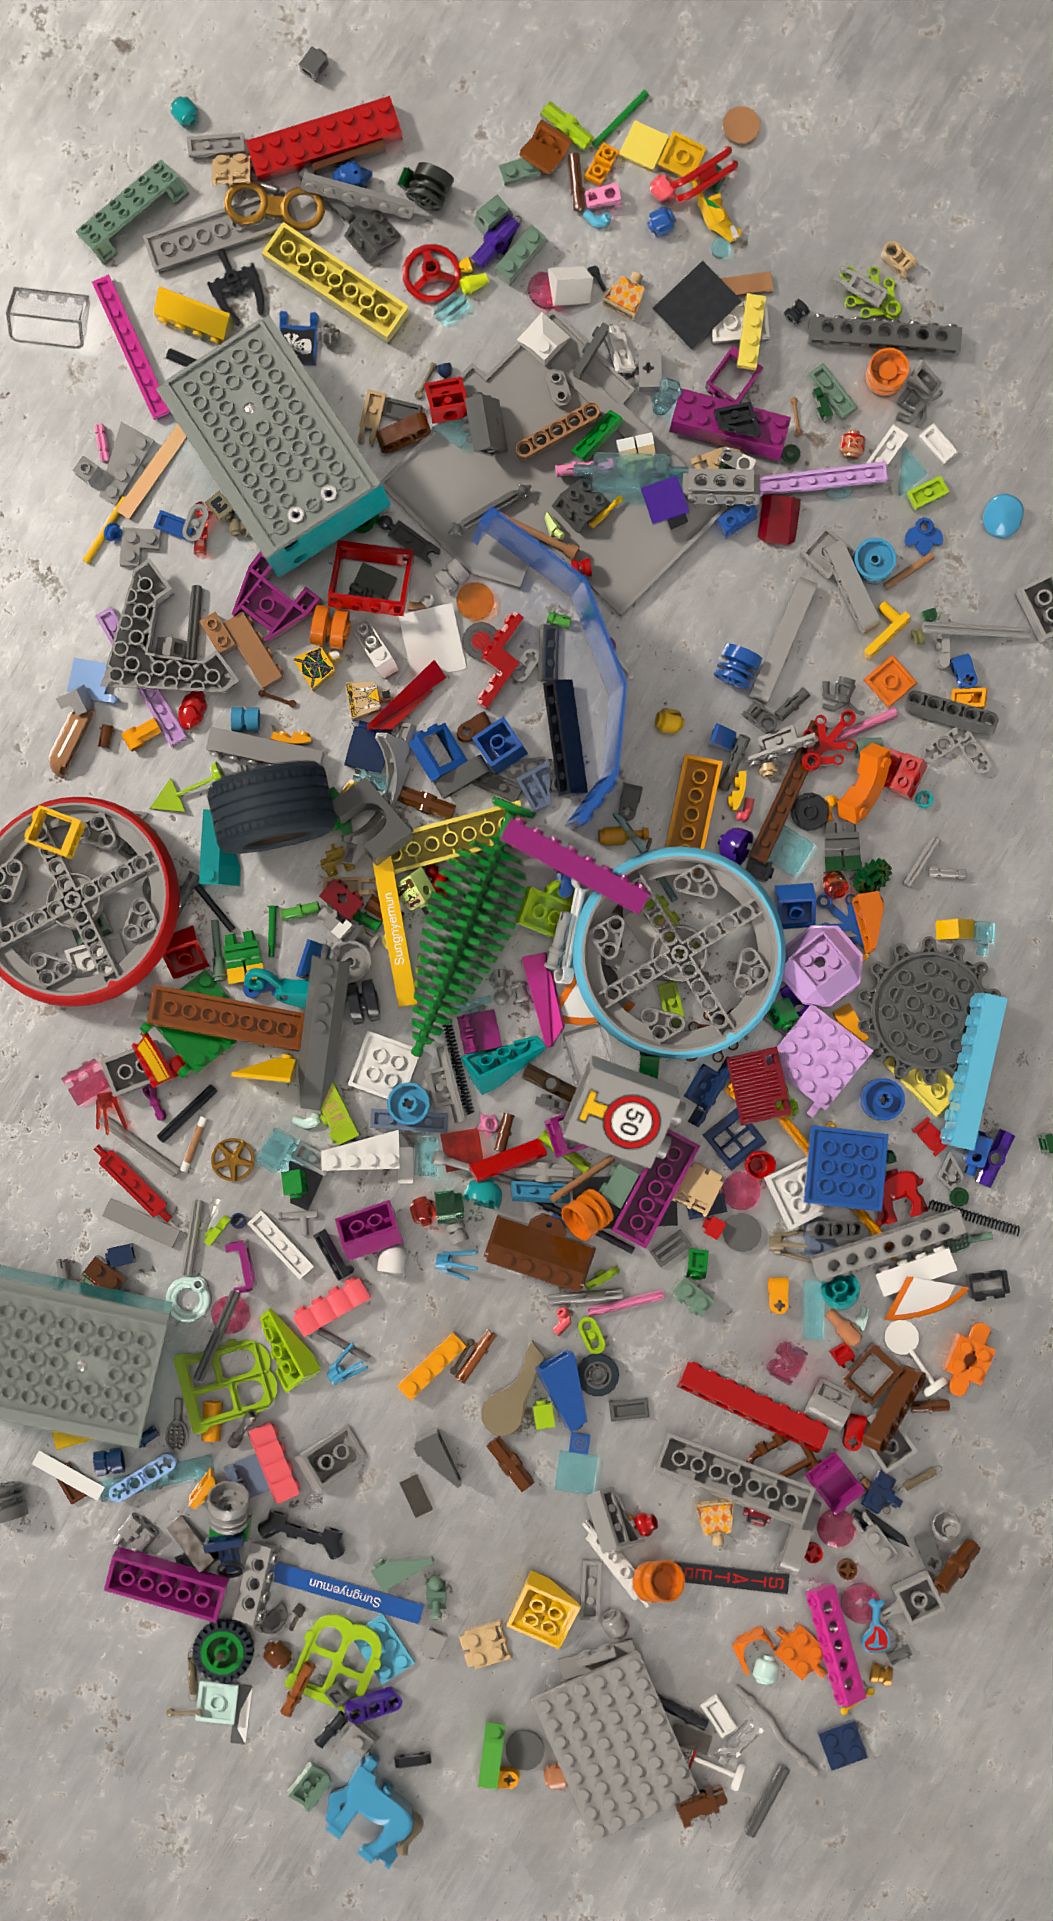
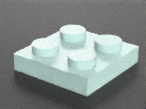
M200 1680L196 1710L201 1708L203 1714L201 1716L196 1715L195 1720L234 1725L239 1684Z

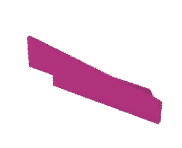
M546 952L524 956L522 961L546 1048L553 1047L557 1037L565 1028L553 971L548 972V968L544 967V963L547 962Z

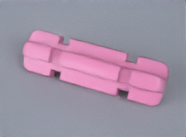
M97 424L94 426L97 434L96 441L98 451L100 452L99 458L101 462H106L110 460L107 435L105 434L106 430L104 424Z

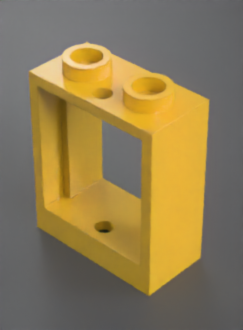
M39 805L32 814V823L26 829L24 841L30 845L72 860L86 824L81 820ZM47 815L71 823L61 850L37 841Z

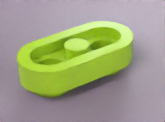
M589 1316L583 1317L578 1323L582 1339L590 1353L599 1354L605 1348V1340L596 1320ZM590 1323L591 1328L588 1330L585 1329L584 1324ZM594 1340L599 1342L598 1347L592 1346Z

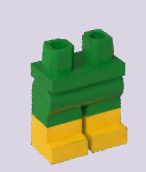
M253 930L243 932V943H237L236 934L225 935V946H223L228 973V984L244 982L246 970L249 971L254 968L265 969L259 940H256Z

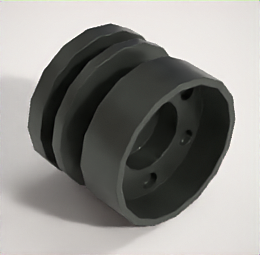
M419 162L413 174L415 180L409 183L406 196L409 200L414 201L415 204L425 209L441 211L447 199L444 193L450 192L454 178L446 170L436 165Z

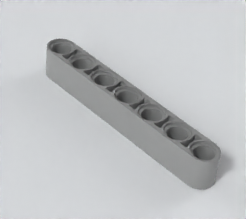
M799 577L749 697L767 704L815 592L817 583Z

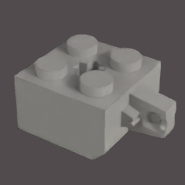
M874 1414L867 1417L870 1424L875 1418ZM899 1426L890 1441L892 1443L891 1449L887 1447L883 1453L867 1447L886 1474L918 1452L901 1426Z

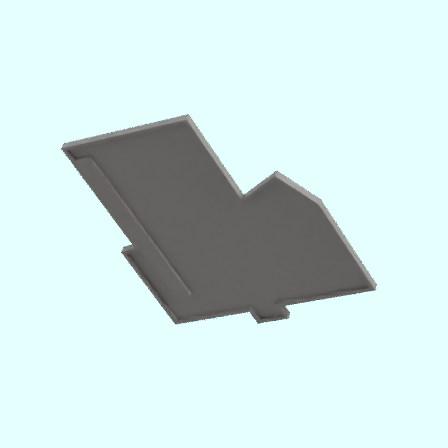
M552 309L546 316L570 336V339L546 366L518 343L487 375L472 362L458 376H462L467 398L471 397L473 393L482 392L484 395H491V397L499 399L508 452L492 457L474 452L473 444L467 442V436L471 435V432H464L462 426L467 424L463 418L439 422L431 430V433L423 438L380 482L384 490L455 558L468 573L517 588H521L529 565L487 533L478 545L471 540L478 524L469 529H463L461 536L449 535L448 532L451 530L453 522L460 524L462 519L511 490H517L519 483L521 485H531L532 487L528 490V497L520 496L517 501L499 512L550 536L544 519L545 514L549 512L560 525L559 530L565 533V537L562 540L556 536L552 538L567 545L575 544L580 546L575 560L582 561L584 558H590L592 577H585L588 580L589 586L622 616L729 507L726 504H687L689 513L686 514L687 523L672 530L669 528L667 521L652 525L641 488L674 476H678L682 488L683 473H689V468L652 433L656 456H654L655 467L644 469L641 459L635 461L637 471L626 472L624 463L621 464L616 440L629 437L634 438L638 435L651 433L624 405L635 392V388L616 372L598 352L593 357L581 379L579 380L574 377V369L572 367L575 361L583 356L582 350L587 341ZM552 369H560L565 374L571 394V401L565 407H557L552 401L546 381L547 373ZM555 375L552 377V379L554 381L559 380V376ZM560 393L558 395L559 399H563L565 397L563 393ZM589 402H594L599 406L600 417L596 423L528 461H522L517 457L516 445L521 440ZM590 409L586 414L589 417H593L596 415V411ZM610 409L623 418L625 422L588 460L612 457L613 470L578 474L576 477L570 475L556 478L555 465L572 464V461H576V463L583 462L571 450ZM572 419L569 422L572 426H577L580 423L578 419ZM560 428L553 430V434L556 436L563 433V430ZM540 437L536 440V443L544 445L547 440ZM522 447L519 452L525 455L529 453L530 449ZM583 476L609 502L608 506L619 495L622 496L624 500L618 506H615L609 512V515L594 529L587 523L579 533L552 507L558 496ZM549 545L568 565L571 566V559L567 558V555H565L563 551Z

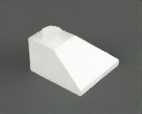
M542 312L517 339V342L546 366L567 343L570 336Z

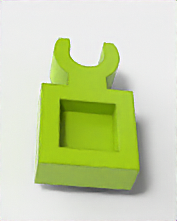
M224 1215L214 1228L210 1227L205 1233L206 1239L204 1243L209 1247L213 1245L230 1222L228 1216Z

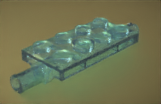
M594 452L593 463H590V465L573 464V476H590L592 478V492L642 493V487L674 476L683 478V473H688V466H671L670 454Z

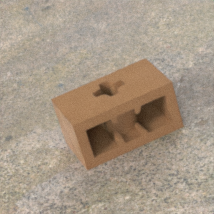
M216 612L199 621L222 657L238 648Z

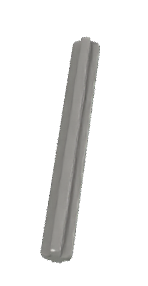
M107 1115L101 1116L98 1121L99 1124L172 1177L179 1173L180 1169L154 1149Z

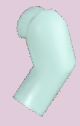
M312 1113L310 1117L305 1119L295 1115L291 1124L309 1130L318 1126L321 1117L318 1113Z

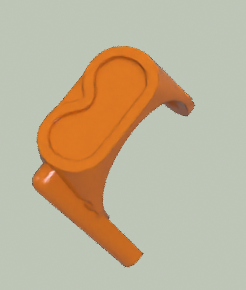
M756 1627L747 1633L739 1635L736 1638V1642L732 1645L745 1675L750 1674L744 1657V1650L749 1643L755 1640H764L770 1644L772 1650H775L771 1639L762 1627Z

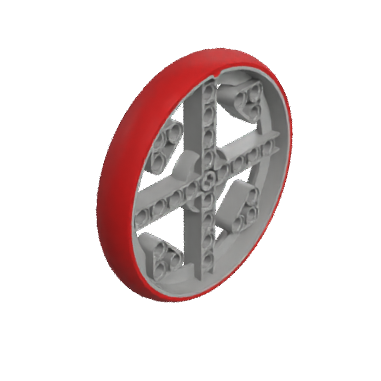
M66 797L47 801L39 805L81 820L86 824L85 829L88 830V833L85 837H81L80 841L114 851L120 846V836L138 855L93 879L86 874L73 873L65 857L54 853L48 855V851L38 848L54 883L48 891L46 905L5 927L2 925L0 915V977L20 993L46 1004L77 1007L102 1003L129 991L140 983L155 968L166 952L172 940L179 914L180 893L177 872L173 860L158 834L148 823L129 809L110 801L91 797ZM39 805L23 812L0 831V874L4 876L0 882V900L9 905L16 904L19 901L28 875V866L15 858L29 844L24 841L25 832L30 827L32 814ZM47 815L40 831L41 833L45 830L46 835L41 839L38 836L37 841L61 850L52 829L71 825V823ZM101 820H104V826L102 828H98V823ZM112 836V837H113L112 843L109 844V845H107V844H106L107 838H109V837ZM142 861L147 863L144 869L139 867ZM62 863V869L56 872L57 865ZM20 865V871L14 873L15 867ZM125 870H129L130 872L127 878H123V872ZM148 875L151 887V902L144 898H136L131 905L123 929L125 939L136 943V946L117 964L96 920L102 913L104 898ZM112 879V885L107 888V880ZM70 880V886L64 889V883ZM95 888V894L90 897L89 891ZM11 891V897L6 899V893ZM145 903L146 909L143 912H140V905ZM58 906H61V908H62L61 913H59L58 915H56V913H55L56 908H57ZM86 914V921L81 923L80 917ZM41 915H44V922L39 924V917ZM154 920V927L148 929V922ZM27 924V931L22 933L23 925ZM55 924L66 929L78 930L99 974L73 979L77 975V967L73 963L37 952L31 956L29 965L17 954L13 947ZM137 929V936L131 938V932ZM94 930V938L89 939V933ZM10 933V940L5 942V936ZM103 947V954L97 956V950ZM44 958V964L39 967V959ZM111 964L112 969L106 974L105 967ZM68 965L69 972L64 975L63 969ZM52 975V981L47 984V976Z

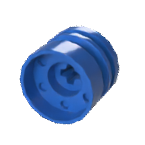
M726 643L721 657L727 663L718 662L717 667L720 669H715L713 675L732 687L750 689L752 686L750 681H754L755 676L749 670L758 671L763 658L749 649Z

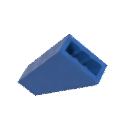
M567 1348L537 1366L535 1370L565 1427L570 1431H577L587 1422L575 1355Z

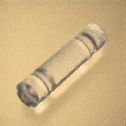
M212 1197L199 1229L207 1231L220 1199Z

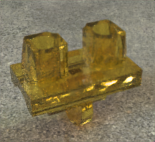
M334 843L330 844L332 850L325 852L328 858L320 860L322 870L325 869L329 877L338 874L336 865L343 863L341 861L345 851L343 846L336 848ZM343 863L345 871L355 869V864Z

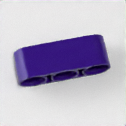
M387 1687L348 1700L344 1705V1711L351 1723L358 1724L399 1710L402 1706V1699L394 1687ZM358 1709L357 1712L351 1713L353 1710Z

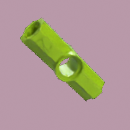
M551 101L544 106L540 113L541 117L571 138L573 143L584 151L591 145L594 136L580 126L578 120L570 113L566 114Z

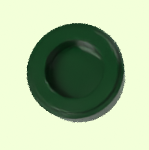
M955 1187L949 1192V1201L954 1206H964L969 1200V1194L964 1188Z

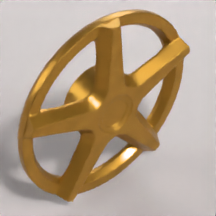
M225 1139L218 1143L212 1152V1168L220 1178L226 1181H239L251 1172L254 1166V1153L251 1147L241 1139ZM231 1141L239 1142L233 1152L224 1144ZM244 1146L250 1152L251 1161L240 1157ZM220 1149L225 1159L215 1164V1155L217 1150ZM228 1166L231 1178L222 1175L218 1169ZM237 1166H248L247 1172L237 1177Z

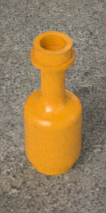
M623 826L603 827V829L598 830L599 845L604 846L624 845L627 839L632 838L649 839V829L642 827V830L626 831Z

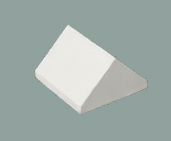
M584 266L547 269L553 306L590 304L593 277Z

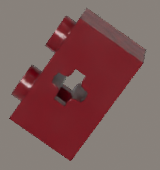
M333 878L319 897L351 922L364 906V903L361 901L363 897L356 891L353 893L346 889L348 885L341 879L336 881ZM346 895L347 902L342 901L339 903L340 899L338 897Z

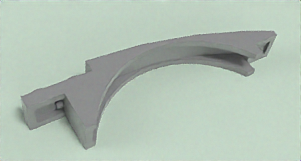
M400 723L396 737L388 733L378 732L375 736L382 750L386 765L384 795L390 801L389 805L392 808L400 795L411 764L405 761L409 755L410 745L408 743L414 739L413 735L417 727L412 723ZM376 811L363 827L355 832L343 835L341 841L347 843L341 862L355 864L365 853L363 845L378 834L386 821V818L381 813Z

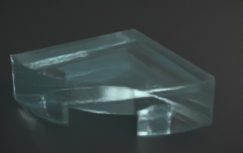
M848 487L831 488L825 495L831 499H843L849 497L853 492Z

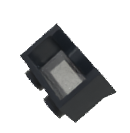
M1005 1269L965 1275L967 1286L969 1287V1298L975 1299V1302L985 1301L986 1297L994 1296V1299L1004 1298L1005 1294L1010 1293L1007 1270Z

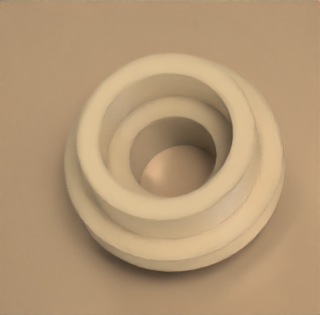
M773 762L760 765L759 775L764 778H771L778 772V768Z

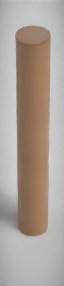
M931 552L884 582V587L888 590L935 558Z

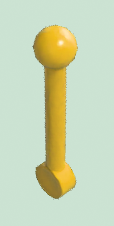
M872 1687L867 1689L866 1697L875 1694V1690ZM855 1703L851 1706H847L846 1708L843 1707L840 1710L841 1714L847 1715L848 1711L858 1703Z

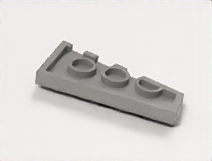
M123 422L119 426L99 495L100 498L115 506L125 494L155 442L150 437Z

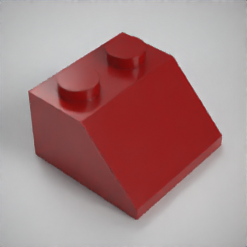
M192 925L174 932L172 940L163 955L173 980L209 967L194 926Z

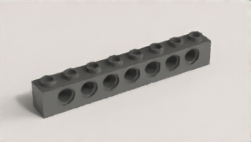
M814 314V316H810L808 322L807 344L871 349L895 348L899 351L958 355L961 350L962 327H957L956 324L939 326L938 323L934 322L927 323L926 325L920 324L917 321L901 323L900 320H890L887 322L879 318L863 320L862 317L847 319L841 315L825 317L823 314ZM824 326H829V327H831V328H832V332H830V333L825 332V331L823 330V327H824ZM842 328H849L851 333L845 334ZM862 329H867V330H869L870 335H868V336L863 335V334L861 333V330H862ZM880 331H887L889 333V336L883 337L880 334ZM899 332L907 333L908 338H901ZM918 334H925L927 339L921 340L918 337ZM937 335H943L946 341L938 340Z

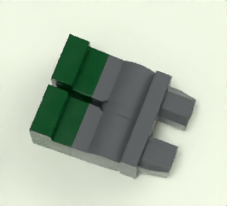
M837 822L826 823L825 833L822 834L823 872L859 871V868L862 867L859 832H856V825L851 822H844V832L837 833Z

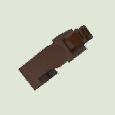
M710 1784L704 1786L705 1789H699L700 1794L676 1804L684 1828L692 1826L690 1820L699 1816H709L713 1811L715 1814L720 1813L719 1807L728 1803L722 1785L711 1789Z

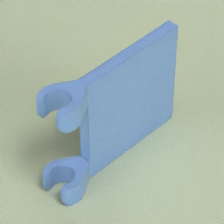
M74 658L67 691L85 685L91 700L114 705L118 703L116 696L106 694L107 687L100 686L105 674L106 663Z

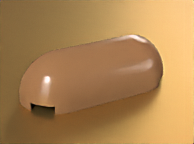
M91 708L77 716L73 710L68 715L49 754V766L58 777L64 778L96 710Z

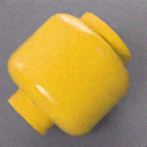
M663 708L656 714L655 726L660 732L676 734L679 729L683 728L684 718H682L679 710Z

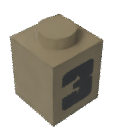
M220 490L205 502L221 524L224 521L229 522L235 516V510Z

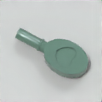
M992 1232L973 1235L964 1233L961 1238L955 1240L949 1238L940 1245H944V1247L949 1246L951 1253H959L967 1250L973 1242L993 1239Z

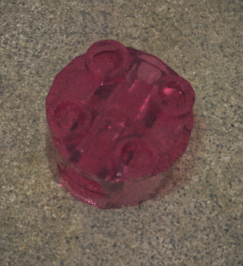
M787 1340L778 1344L775 1349L777 1355L768 1362L765 1369L769 1371L768 1374L790 1386L793 1383L790 1380L791 1377H797L806 1361L805 1356L808 1355V1352ZM785 1358H786V1359L788 1360V1362H789V1365H788V1366L785 1365V1363H784V1359H785Z

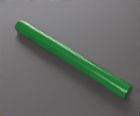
M644 89L591 144L597 149L649 96V93Z

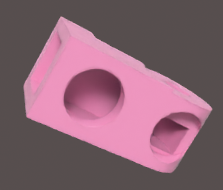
M618 182L588 190L584 194L587 209L589 210L622 205Z

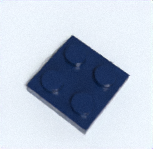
M854 1719L817 1732L831 1771L868 1758Z

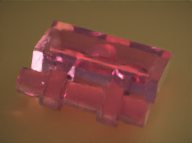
M95 1058L90 1061L86 1060L82 1063V1066L74 1071L71 1069L67 1072V1075L61 1078L64 1084L70 1081L73 1082L74 1086L69 1088L68 1091L77 1106L110 1087L103 1070L95 1073L92 1069L98 1065ZM87 1072L89 1077L80 1082L78 1076Z

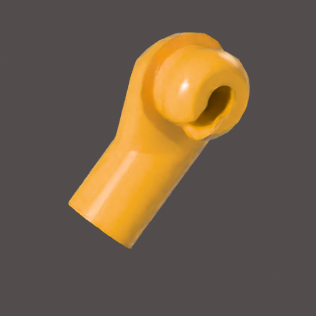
M835 795L825 797L830 811L826 823L834 821L831 810L838 801Z

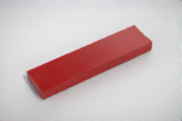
M537 1138L469 1165V1170L478 1183L547 1156V1151L542 1142Z

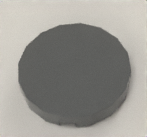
M738 1213L732 1215L726 1221L727 1224L723 1229V1237L730 1248L746 1252L758 1245L761 1239V1228L754 1217Z
M530 1730L517 1731L508 1739L506 1756L509 1763L519 1770H531L541 1763L544 1756V1745L537 1733Z

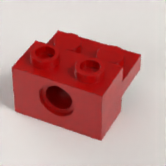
M462 376L424 383L432 424L461 419L464 415H467L465 403L467 395Z
M890 748L891 765L884 788L912 800L928 766L921 758Z

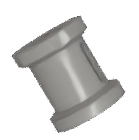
M363 926L355 941L363 942L372 950L380 935H375Z
M526 981L510 985V989L513 990L516 999L514 1001L515 1004L532 999L528 995L525 986Z

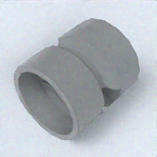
M455 558L446 565V570L441 569L434 575L435 579L448 594L453 593L458 588L459 583L463 584L470 578L468 572Z

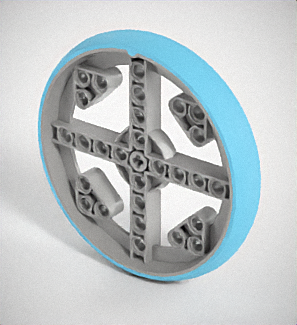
M666 847L655 849L630 858L613 870V874L619 876L621 873L631 879V884L634 885L639 881L648 888L647 892L650 894L648 898L654 900V906L651 909H646L643 906L642 910L657 935L650 949L651 960L607 985L602 971L601 954L606 959H614L617 956L625 922L619 915L610 916L618 903L593 890L582 908L577 921L573 942V965L576 981L583 1000L592 1015L606 1031L623 1044L647 1055L659 1056L660 1058L691 1059L703 1057L728 1048L741 1040L759 1024L769 1011L777 996L784 974L786 959L784 931L779 914L766 890L747 870L734 861L712 851L699 848ZM696 868H702L704 871V875L700 879L695 878L693 875ZM677 875L673 880V886L677 891L707 899L714 898L717 895L718 887L716 884L730 892L741 905L698 931L688 925H672L648 886L647 881L662 876ZM680 878L687 880V886L684 889L677 887V881ZM708 884L714 887V892L711 895H706L703 891L704 887ZM748 907L751 911L750 916L742 918L740 915L741 909ZM656 915L664 917V923L660 926L654 924V917ZM728 917L734 920V925L731 928L724 926V920ZM615 918L620 919L621 927L613 929L610 926L611 920ZM751 921L756 934L758 952L752 947H745L741 950L733 979L734 987L741 992L747 991L741 1002L729 1014H726L701 971L704 969L708 959V946ZM598 928L603 929L605 932V936L602 939L594 937V931ZM716 928L717 936L709 938L707 936L708 929ZM668 931L674 933V940L671 942L664 940V934ZM699 938L701 940L700 947L692 948L690 945L691 940ZM607 945H612L615 948V952L611 956L604 953V948ZM677 948L680 950L684 949L682 958L674 956ZM746 951L754 953V958L751 961L744 959ZM660 958L668 960L666 968L658 967L657 962ZM688 964L693 965L695 968L694 973L691 975L684 973V967ZM758 967L764 969V974L760 978L754 976V970ZM644 968L651 970V976L647 979L641 977V971ZM660 975L674 982L686 981L712 1024L696 1030L682 1031L685 1027V1020L680 1014L653 1007H647L642 1010L641 1022L630 1015L618 1001ZM741 977H745L748 981L747 985L743 988L737 985V981ZM626 979H634L635 985L633 988L629 989L624 986ZM697 981L704 982L705 986L702 991L694 989V984ZM611 988H615L619 992L618 996L614 999L609 998L607 995L608 990ZM711 997L715 1003L712 1007L707 1008L704 1005V1001L706 998ZM652 1011L655 1013L653 1021H646L644 1019L646 1012ZM717 1014L724 1015L725 1019L722 1024L714 1022ZM680 1018L682 1021L681 1026L678 1028L672 1027V1019ZM657 1028L665 1030L663 1037L658 1038L654 1035Z

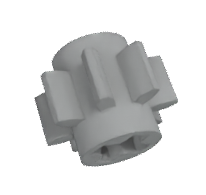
M323 323L321 328H318L317 340H321L323 346H334L335 341L339 342L340 329H335V324Z

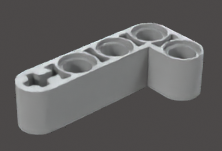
M812 1499L802 1528L791 1525L784 1549L778 1555L774 1569L791 1576L799 1572L822 1502Z

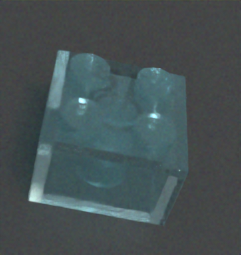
M279 1127L274 1128L254 1162L272 1173L282 1171L288 1162L285 1160L288 1154H293L298 1146L296 1144L298 1139Z

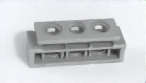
M689 468V473H683L682 491L686 503L690 505L696 503L708 505H759L760 474H754V470Z

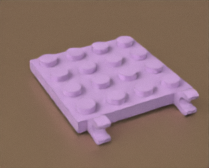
M810 1005L777 1046L784 1079L814 1101L806 1113L812 1118L820 1107L826 1111L873 1052L871 1047L816 1005ZM771 1055L766 1060L767 1065L773 1064Z

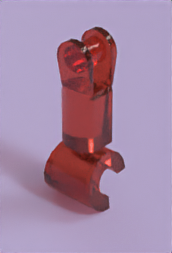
M203 501L195 503L204 505ZM197 510L195 513L196 517L198 518L202 517L203 515L200 514V510ZM208 511V519H210L212 516V512ZM207 521L202 535L198 539L204 541V546L198 545V540L194 541V555H197V553L207 555L209 524Z

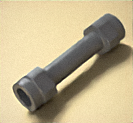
M249 1409L245 1413L243 1422L238 1430L231 1434L227 1441L231 1448L239 1446L247 1428L254 1424L258 1417V1413L255 1410Z

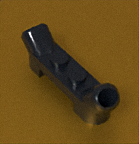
M269 1510L267 1519L259 1523L257 1527L263 1539H268L279 1532L287 1533L286 1536L292 1539L303 1538L308 1544H323L329 1558L332 1560L339 1558L345 1553L341 1543L343 1531L325 1526L324 1531L319 1532L287 1522L289 1514L281 1511Z

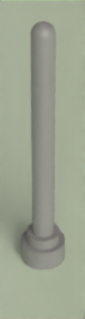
M435 1150L432 1164L437 1166H444L446 1164L471 1172L469 1170L470 1164L447 1157L444 1151ZM502 1174L491 1177L508 1185H511L512 1181H519Z

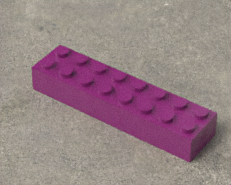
M516 817L515 820L513 818L510 819L500 838L502 841L632 912L640 914L650 896L647 892V887L638 882L636 886L631 884L629 877L621 873L619 876L613 874L614 869L605 864H602L600 867L595 864L596 859L585 855V857L578 855L579 850L570 845L567 848L560 845L562 841L552 835L550 839L545 837L543 830L535 826L533 829L527 827V822L519 817Z

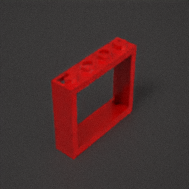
M338 540L328 590V607L404 617L414 562V550ZM343 559L406 567L400 601L336 593Z

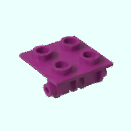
M494 1009L457 1017L464 1054L502 1047Z

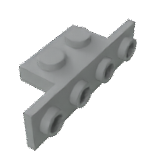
M790 725L758 737L761 752L746 757L742 761L747 767H756L761 762L775 760L784 753L792 754L798 748L811 747L815 742L819 741V738L815 733L798 738L795 726Z
M447 1046L437 1048L436 1051L441 1067L424 1071L432 1107L434 1109L450 1105L454 1122L465 1121L466 1112L461 1104V1092L456 1084V1072L452 1068L451 1053Z
M629 1639L612 1645L604 1644L599 1646L598 1649L592 1651L590 1649L579 1652L578 1655L558 1660L562 1678L566 1680L586 1674L634 1652L635 1647L633 1640Z

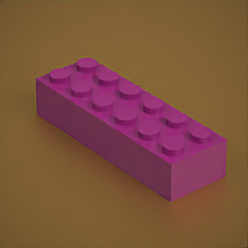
M680 388L669 432L779 461L791 417L753 407L761 431L760 438L718 430L713 414L714 409L740 403Z
M670 1129L665 1134L671 1137V1144L664 1159L656 1157L651 1169L644 1166L611 1228L615 1233L645 1249L700 1148V1145Z
M117 1546L112 1556L104 1591L216 1623L221 1612L230 1578H224L207 1571L199 1573L196 1568Z

